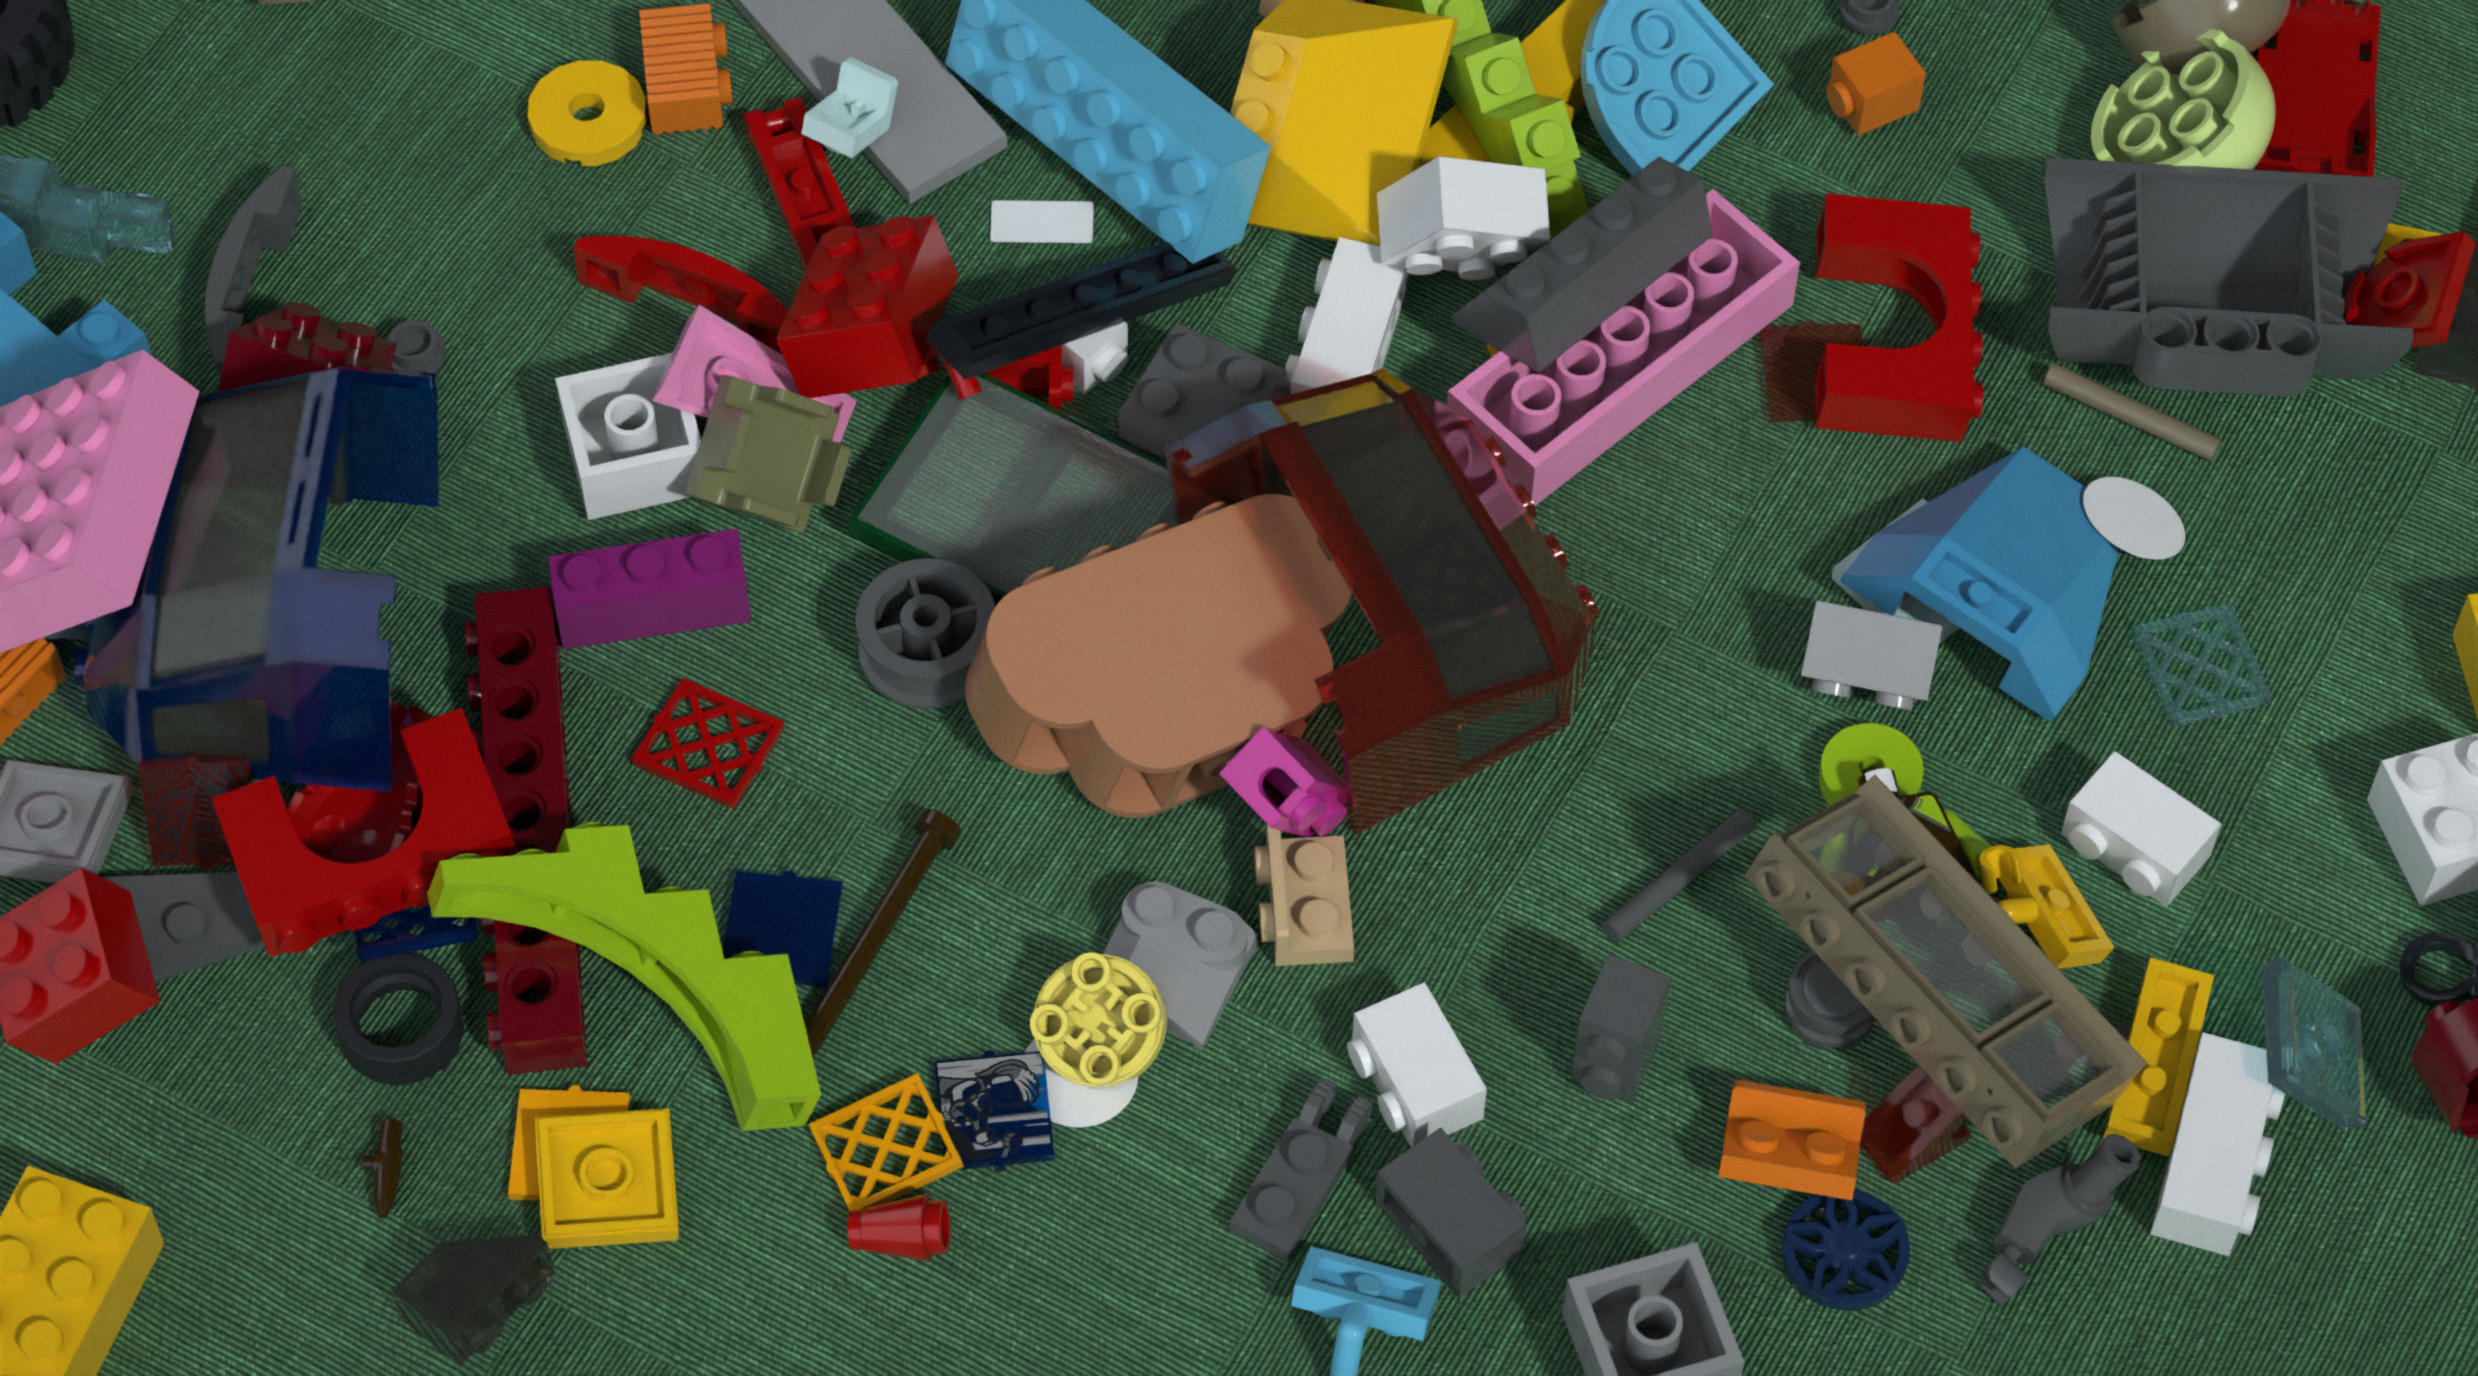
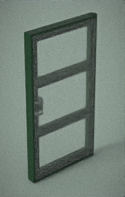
M987 373L976 376L982 392L959 401L948 375L849 518V533L904 561L924 558L941 559L965 567L979 577L986 585L996 607L1004 596L1022 586V583L1030 575L1041 569L1052 566L1057 567L1058 571L1079 564L1086 554L1101 546L1114 545L1115 549H1119L1136 542L1143 532L1156 525L1170 523L1173 528L1191 521L1196 513L1213 503L1225 501L1230 506L1243 500Z

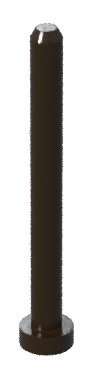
M925 809L914 824V828L919 834L917 840L804 1023L812 1056L818 1053L940 850L953 849L962 834L961 828L947 815L936 810Z

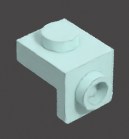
M853 57L847 58L841 63L837 89L805 113L801 134L823 144L832 152L844 154L850 158L855 157L890 129L898 87L897 79Z

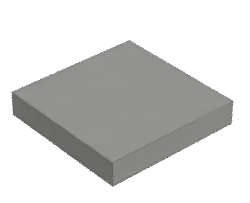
M7 759L0 773V876L57 883L81 867L98 875L134 792L130 776Z

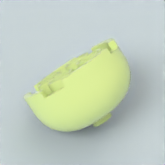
M2210 29L2196 38L2211 52H2204L2193 57L2183 67L2180 75L2172 74L2164 68L2159 58L2160 51H2145L2141 55L2147 62L2139 67L2119 89L2111 83L2097 107L2091 127V144L2094 154L2100 161L2253 170L2268 147L2275 124V98L2269 79L2248 50L2235 40L2229 39L2221 30Z

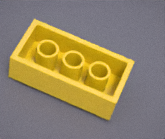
M27 1165L0 1216V1376L97 1375L164 1245V1240L151 1207Z

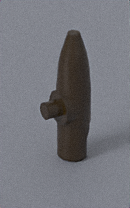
M386 1119L380 1122L378 1145L374 1156H363L362 1169H373L374 1203L377 1216L382 1219L387 1218L394 1204L401 1175L403 1123L397 1119Z

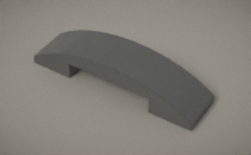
M280 167L253 191L231 220L213 258L205 294V323L219 382L229 332L247 324L245 314L241 312L263 248L286 252L288 250L303 206L295 167Z

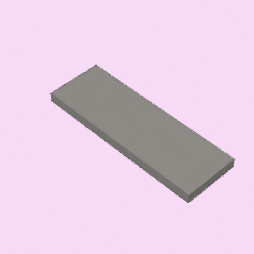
M730 0L819 102L837 89L841 63L849 57L858 59L897 79L898 87L890 129L862 151L909 204L914 203L1008 148L1007 134L886 0Z

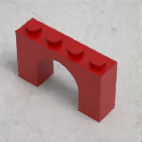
M1826 193L1815 229V278L1880 284L1898 289L1912 297L1925 309L1934 325L1935 335L1919 345L1902 349L1826 343L1815 378L1817 429L1962 442L1970 418L1979 419L1982 411L1984 389L1982 382H1974V368H1978L1980 364L1983 340L1981 332L1973 331V318H1977L1980 310L1981 283L1972 281V269H1976L1979 260L1980 233L1971 232L1970 207Z
M462 708L400 730L412 768L423 794L422 812L416 827L409 837L396 849L377 859L361 863H340L322 858L309 850L295 832L275 776L211 798L270 958L285 952L298 953L307 950L318 940L348 929L360 930L375 924L381 917L407 907L429 905L427 893L440 860H449L454 856L467 853L478 854L483 858L513 856L517 854L508 823Z

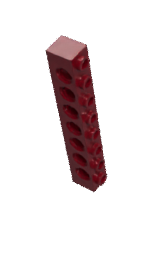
M552 587L475 594L476 619L465 620V636L468 657H478L479 673L468 674V689L471 711H482V728H472L471 732L508 823L517 853L529 849H540L547 853H555L564 830L571 829L572 823L559 631ZM511 659H524L516 664H503ZM514 713H527L518 719L507 718ZM520 767L531 768L522 774H510L512 770ZM529 822L535 824L526 830L512 829L521 823ZM482 918L484 935H495L496 953L484 954L487 992H498L499 1011L487 1012L491 1052L503 1050L508 1075L588 1067L580 944L535 927ZM531 935L543 937L534 944L525 945L518 943L523 938ZM532 993L547 994L544 999L538 1002L527 1003L521 1001Z

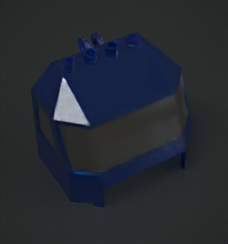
M347 364L210 394L199 393L131 606L85 622L86 635L91 636L89 648L79 647L75 662V685L85 686L88 714L143 770L150 768L149 770L156 771L161 767H165L161 771L173 769L176 773H183L178 768L182 767L185 770L184 773L195 774L188 768V766H192L200 775L213 776L204 769L208 768L207 766L216 769L217 765H224L233 778H241L232 766L236 765L245 779L263 780L275 776L277 782L392 792L393 754L390 673L392 640L379 639L382 603H395L396 576L318 569L317 566L329 504L341 505L345 502L353 503L354 499L439 506L438 373ZM244 764V766H242L244 767V770H241L239 766ZM221 766L219 767L218 772L209 769L218 776L228 777L222 774L224 770Z

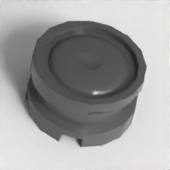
M1813 950L1807 952L1796 962L1789 977V988L1785 996V1017H1788L1793 1027L1792 1033L1804 1044L1821 1051L1822 1046L1839 1047V1051L1857 1046L1869 1035L1876 1018Z

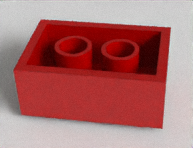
M934 215L913 219L907 216H899L889 219L883 224L860 228L840 226L821 235L776 338L800 395L807 398H816L917 381L930 348V344L926 341L932 323L941 320L958 277L957 270Z

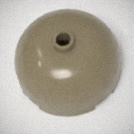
M2143 0L2137 5L2139 8L2137 10L2132 1L2115 10L2108 17V20L2126 54L2137 67H2141L2147 62L2141 55L2143 52L2160 51L2159 59L2164 68L2172 74L2180 75L2183 67L2193 57L2204 52H2211L2203 43L2196 40V38L2210 29L2223 31L2229 39L2240 43L2249 53L2258 49L2282 26L2288 14L2291 0Z

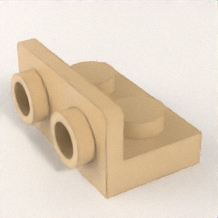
M1267 824L1266 845L1254 846L1256 885H1269L1270 902L1259 903V925L1261 942H1273L1275 966L1354 962V941L1344 835L1281 839V830L1273 829Z

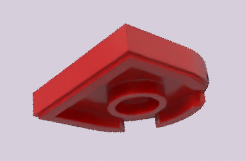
M2466 231L2408 240L2389 247L2384 251L2388 257L2373 267L2366 276L2362 271L2355 276L2344 300L2343 316L2349 325L2413 329L2411 348L2446 343L2476 243Z

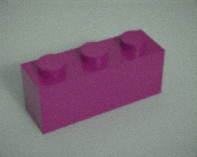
M738 529L548 556L555 611L563 650L751 622Z

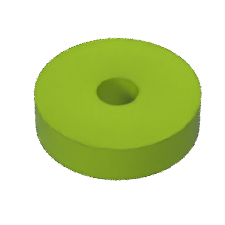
M1861 723L1849 726L1835 734L1824 748L1818 776L1820 790L1826 802L1831 806L1859 789L1857 780L1863 775L1862 770L1889 768L1895 772L1901 796L1920 793L1924 775L1921 754L1916 745L1905 734L1890 726L1878 723Z

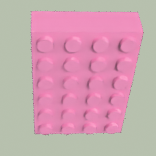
M143 349L115 361H107L100 367L73 378L63 379L58 384L31 395H24L16 401L0 407V653L131 606L200 392Z

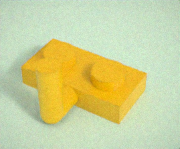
M2051 845L2014 848L2019 855L2021 883L2015 884L2013 880L2005 877L1998 878L2005 888L2009 899L2000 900L1997 904L2016 924H2027L2036 938L2041 951L2058 969L2101 963L2115 947ZM1972 933L1961 943L1960 949L1962 953L1964 946L1972 937Z

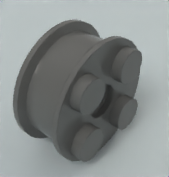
M924 558L896 564L880 573L869 583L859 599L855 623L859 640L860 665L866 679L877 692L900 706L916 709L943 708L966 699L965 681L967 672L988 620L995 608L991 593L982 580L970 570L956 563L941 559Z

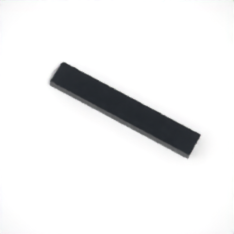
M1164 242L932 323L926 341L966 380L1116 326L1124 321L1127 322L1229 285L1237 268L1221 252L1192 264L1177 252L1174 246Z

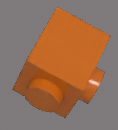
M1894 31L1833 58L1830 82L1826 88L1827 99L1833 112L1840 118L1844 117L1855 133L1860 136L1918 111L1926 73Z

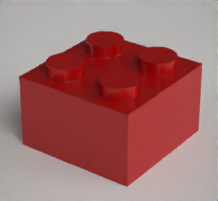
M81 867L0 917V1022L6 1043L57 1064L160 1002L129 890Z

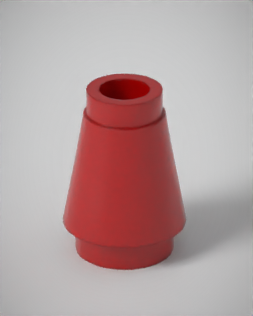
M929 1194L866 1207L863 1210H851L848 1216V1241L850 1249L852 1251L864 1250L869 1253L927 1262L932 1260L933 1255L947 1254L950 1246V1215L947 1202L945 1200H931Z

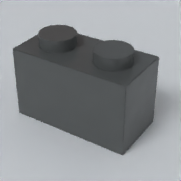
M1608 954L1579 1018L1571 1081L1581 1084L1587 1092L1598 1098L1606 1100L1618 1098L1633 1104L1662 1038L1671 983L1670 976Z
M1441 1127L1377 1171L1375 1202L1458 1298L1464 1296L1522 1254L1526 1218L1520 1205L1508 1192L1502 1190L1498 1193L1483 1176L1482 1165L1475 1153L1463 1142L1455 1144Z

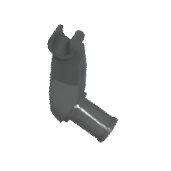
M2110 1134L2102 1140V1144L2082 1164H2065L2038 1174L2023 1183L1993 1240V1246L2000 1254L1979 1277L1982 1288L2000 1305H2004L2029 1279L2014 1262L2023 1265L2033 1263L2052 1236L2094 1224L2109 1212L2112 1207L2111 1193L2129 1174L2135 1172L2140 1166L2138 1164L2141 1161L2139 1151L2126 1137Z

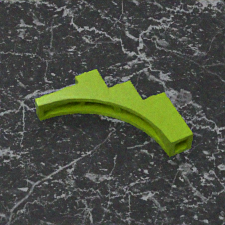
M1375 0L1378 6L1451 17L1458 21L1441 85L1447 90L1470 123L1492 163L1545 169L1550 239L1589 210L1573 161L1580 158L1581 155L1564 100L1535 93L1519 38L1517 36L1491 32L1482 0ZM1543 243V244H1541L1540 246H1538V247L1532 249V250H1531L1532 253H1534L1537 249H1539V248H1540L1541 246H1543L1545 243Z
M588 822L571 829H565L555 853H547L540 849H529L513 856L485 858L478 854L467 853L454 856L449 860L439 861L427 893L432 917L493 919L535 927L584 945L633 974L668 1003L702 1043L726 1085L741 1131L806 1125L821 1097V1091L788 954L764 955L759 951H746L724 959L709 890L685 891L681 887L670 886L644 894L629 825L606 826L599 822Z

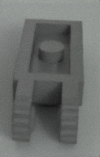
M1321 1078L1318 1081L1313 1092L1309 1095L1300 1117L1294 1116L1229 1221V1233L1286 1262L1291 1260L1351 1161L1353 1146L1368 1123L1374 1106L1373 1102L1358 1096L1354 1103L1349 1106L1336 1137L1322 1131L1317 1127L1325 1113L1330 1110L1335 1100L1337 1084L1325 1078Z

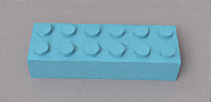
M961 0L945 65L1161 239L1174 246V249L1192 264L1242 242L1270 153L1271 146L1086 0Z

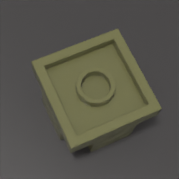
M721 375L684 495L792 532L804 534L814 504L830 507L835 505L852 449L850 446L833 442L840 414L832 412L833 407L785 389L760 386L734 376Z

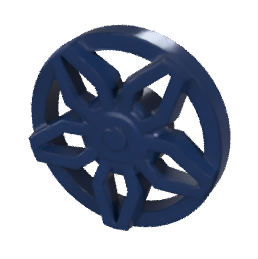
M1854 1190L1852 1201L1815 1194L1802 1202L1791 1214L1786 1224L1781 1252L1785 1270L1790 1280L1801 1293L1822 1306L1836 1310L1852 1311L1877 1305L1893 1294L1905 1276L1910 1256V1244L1905 1224L1898 1213H1895L1877 1197ZM1834 1205L1843 1206L1848 1221H1837L1833 1214ZM1856 1207L1864 1209L1875 1216H1868L1859 1225L1857 1224L1859 1212ZM1824 1208L1822 1222L1825 1226L1817 1221L1803 1222L1809 1215ZM1888 1227L1889 1231L1883 1236L1871 1238L1870 1230ZM1815 1235L1820 1241L1819 1244H1812L1798 1236ZM1895 1242L1898 1254L1897 1265L1894 1271H1892L1883 1254L1879 1252H1884ZM1794 1250L1809 1259H1818L1815 1264L1812 1280L1808 1278L1799 1266ZM1870 1264L1878 1269L1884 1280L1866 1271ZM1825 1270L1832 1276H1835V1278L1822 1288L1821 1284ZM1850 1278H1854L1857 1283L1872 1289L1859 1294L1837 1293L1848 1283Z

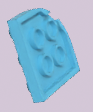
M1604 0L1594 14L1583 42L1581 82L1589 115L1605 145L1632 176L1657 157H1661L1689 172L1774 85L1700 0Z

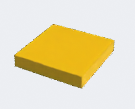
M669 1108L534 1117L542 1249L678 1241L679 1226Z

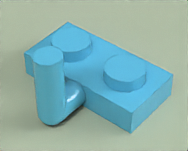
M1310 1246L1294 1286L1291 1306L1314 1312L1324 1318L1341 1319L1329 1376H1357L1364 1337L1368 1327L1379 1329L1392 1336H1405L1420 1341L1424 1340L1438 1301L1441 1280Z

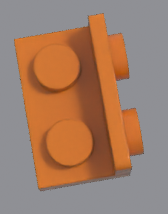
M1736 1080L1732 1088L1718 1177L1852 1201L1857 1178L1859 1149L1866 1114V1104L1859 1100Z

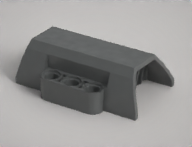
M2046 157L2044 183L2057 286V307H2050L2047 323L2052 346L2058 361L2132 366L2133 372L2140 382L2158 389L2287 397L2296 396L2304 392L2309 387L2312 377L2348 380L2373 379L2390 369L2410 350L2413 341V329L2349 325L2343 316L2345 296L2355 276L2360 271L2366 276L2373 268L2385 231L2400 197L2402 179Z

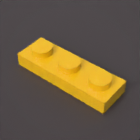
M2150 957L2145 969L2127 1041L2147 1063L2111 1106L2103 1138L2110 1134H2118L2126 1137L2137 1148L2169 1156L2174 1144L2215 975Z

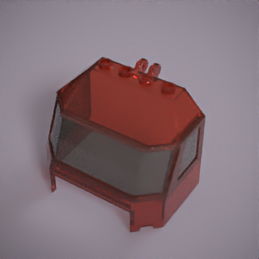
M1381 368L1371 374L1244 406L1164 446L1176 526L1191 521L1196 513L1216 502L1225 501L1230 506L1264 494L1286 496L1293 494L1319 537L1317 541L1328 561L1332 560L1383 644L1314 680L1315 689L1320 700L1326 704L1335 699L1346 725L1334 733L1343 751L1349 822L1355 834L1386 820L1570 725L1594 648L1595 620L1599 618V611L1586 586L1580 584L1575 587L1564 570L1568 567V562L1558 540L1551 533L1543 536L1533 520L1537 517V512L1527 490L1520 483L1512 486L1502 469L1506 468V461L1496 440L1491 434L1482 437L1470 417L1388 370Z

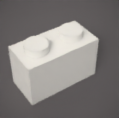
M2114 751L2070 801L2061 835L2067 838L2072 847L2082 856L2092 860L2097 859L2122 876L2124 882L2134 892L2142 896H2151L2167 907L2211 856L2221 823Z
M1425 982L1354 1013L1352 1041L1347 1043L1350 1059L1361 1078L1365 1079L1369 1076L1372 1078L1381 1094L1377 1100L1387 1126L1392 1132L1401 1130L1410 1147H1413L1440 1127L1449 1135L1484 1119L1487 1088Z

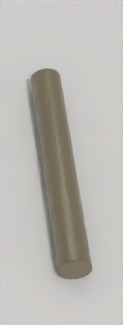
M2053 363L2045 377L2044 386L2211 462L2222 443V439L2058 364Z

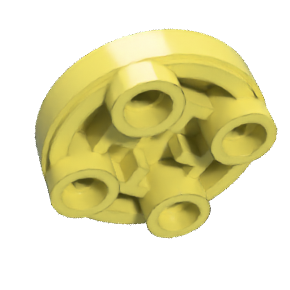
M1088 952L1062 965L1047 979L1036 999L1034 1011L1030 1017V1029L1041 1055L1049 1066L1062 1077L1089 1088H1111L1134 1080L1154 1062L1165 1040L1167 1012L1160 990L1151 977L1142 969L1118 956Z

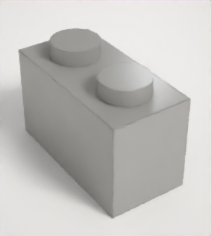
M1816 600L1801 676L1814 678L1812 691L1849 698L1851 686L1875 690L1874 703L1912 710L1914 698L1928 701L1943 625Z

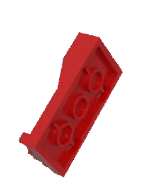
M2291 0L2286 19L2275 33L2274 49L2265 48V44L2255 50V60L2267 75L2272 86L2276 115L2268 147L2253 170L2373 177L2376 144L2375 86L2381 5L2372 4V0H2366L2363 3L2347 0ZM2360 45H2363L2362 53L2368 54V62L2359 60ZM2354 138H2357L2356 146H2362V155L2353 154Z

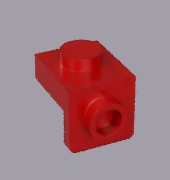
M1062 345L987 372V374L1029 395L1048 396V404L1060 410L1061 402H1073L1074 366L1062 365Z

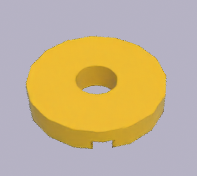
M578 60L556 67L538 81L529 96L527 117L536 145L550 158L565 164V159L580 161L581 166H599L620 159L637 146L643 136L642 129L647 122L648 110L646 97L639 81L624 68L602 60ZM586 107H594L602 111L599 117L590 121H581L573 117L578 110Z

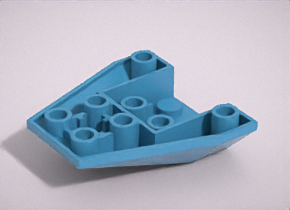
M2023 446L1876 533L1843 574L1840 582L1889 615H1894L1907 597L1912 595L2009 660L2011 664L1998 688L2052 723L2087 675L2119 548L2104 538L2090 522L2083 505V495L2086 487Z

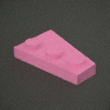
M698 305L685 324L651 401L708 418L721 375L734 376L756 385L781 388L799 394V391L783 355L701 305ZM845 393L810 398L832 406V412L840 414L833 437V442L840 443L857 400Z

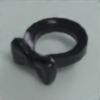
M2445 932L2427 933L2414 939L2403 950L2399 962L2401 984L2408 995L2421 1004L2433 1007L2448 1001L2461 1003L2469 999L2478 998V941L2472 946L2459 936ZM2442 950L2453 953L2463 962L2472 966L2473 974L2470 980L2463 981L2449 990L2435 991L2427 989L2418 983L2413 974L2415 963L2422 955L2431 951Z

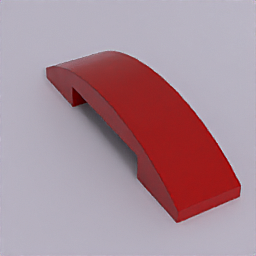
M642 237L579 238L573 246L579 283L632 304L642 288L646 286L698 307V305H701L712 313L738 322V329L782 355L776 338L788 310L761 284L724 261L685 246Z

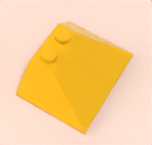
M1283 0L1253 30L1230 111L1233 117L1271 146L1247 225L1338 242L1339 237L1380 246L1377 193L1418 169L1458 21L1451 17L1348 0Z

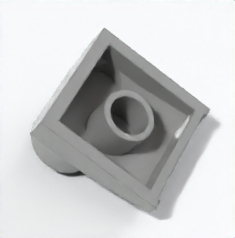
M1151 881L1136 886L1126 895L1122 904V918L1103 954L1126 959L1148 974L1160 990L1166 1006V1033L1190 1042L1194 1048L1203 1051L1258 946V933L1247 925L1236 912L1170 884Z

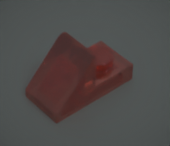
M1918 1065L1865 1118L1860 1144L1889 1182L1898 1183L1963 1145L1972 1135L1963 1124L1968 1119L1966 1115Z

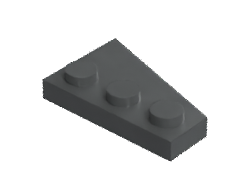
M238 872L102 877L131 892L155 982L265 947Z

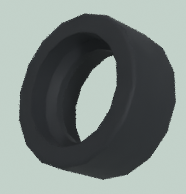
M395 952L378 955L355 967L341 983L333 1004L335 1029L342 1052L354 1070L379 1083L397 1086L423 1081L441 1071L458 1052L465 1030L456 985L442 966L423 955ZM402 990L420 992L432 998L437 1005V1023L426 1036L412 1044L398 1047L375 1045L366 1040L361 1032L359 1021L361 1014L371 1002L387 993Z

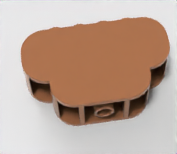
M1264 494L1230 506L1225 501L1213 503L1196 513L1189 522L1173 528L1170 523L1156 525L1143 532L1136 542L1119 549H1115L1114 545L1101 546L1086 554L1079 564L1058 571L1057 567L1054 566L1041 569L1030 575L1022 583V586L1004 596L992 611L966 676L965 696L968 709L986 744L1001 760L1010 766L1034 774H1055L1068 770L1078 789L1090 802L1100 809L1117 816L1144 818L1162 813L1228 786V782L1219 773L1263 726L1287 735L1302 738L1308 720L1324 700L1331 685L1333 661L1326 638L1334 623L1343 614L1352 595L1354 582L1350 559L1333 527L1318 510L1306 502L1291 496Z

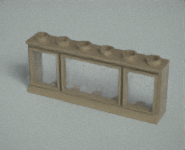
M1875 774L1851 795L1778 836L1776 833L1771 835L1744 875L2015 1169L2111 1107L2147 1063Z

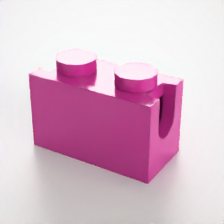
M1265 726L1252 737L1219 773L1271 828L1303 837L1324 836L1335 829L1348 812L1344 804H1347L1357 793L1305 739L1287 735Z

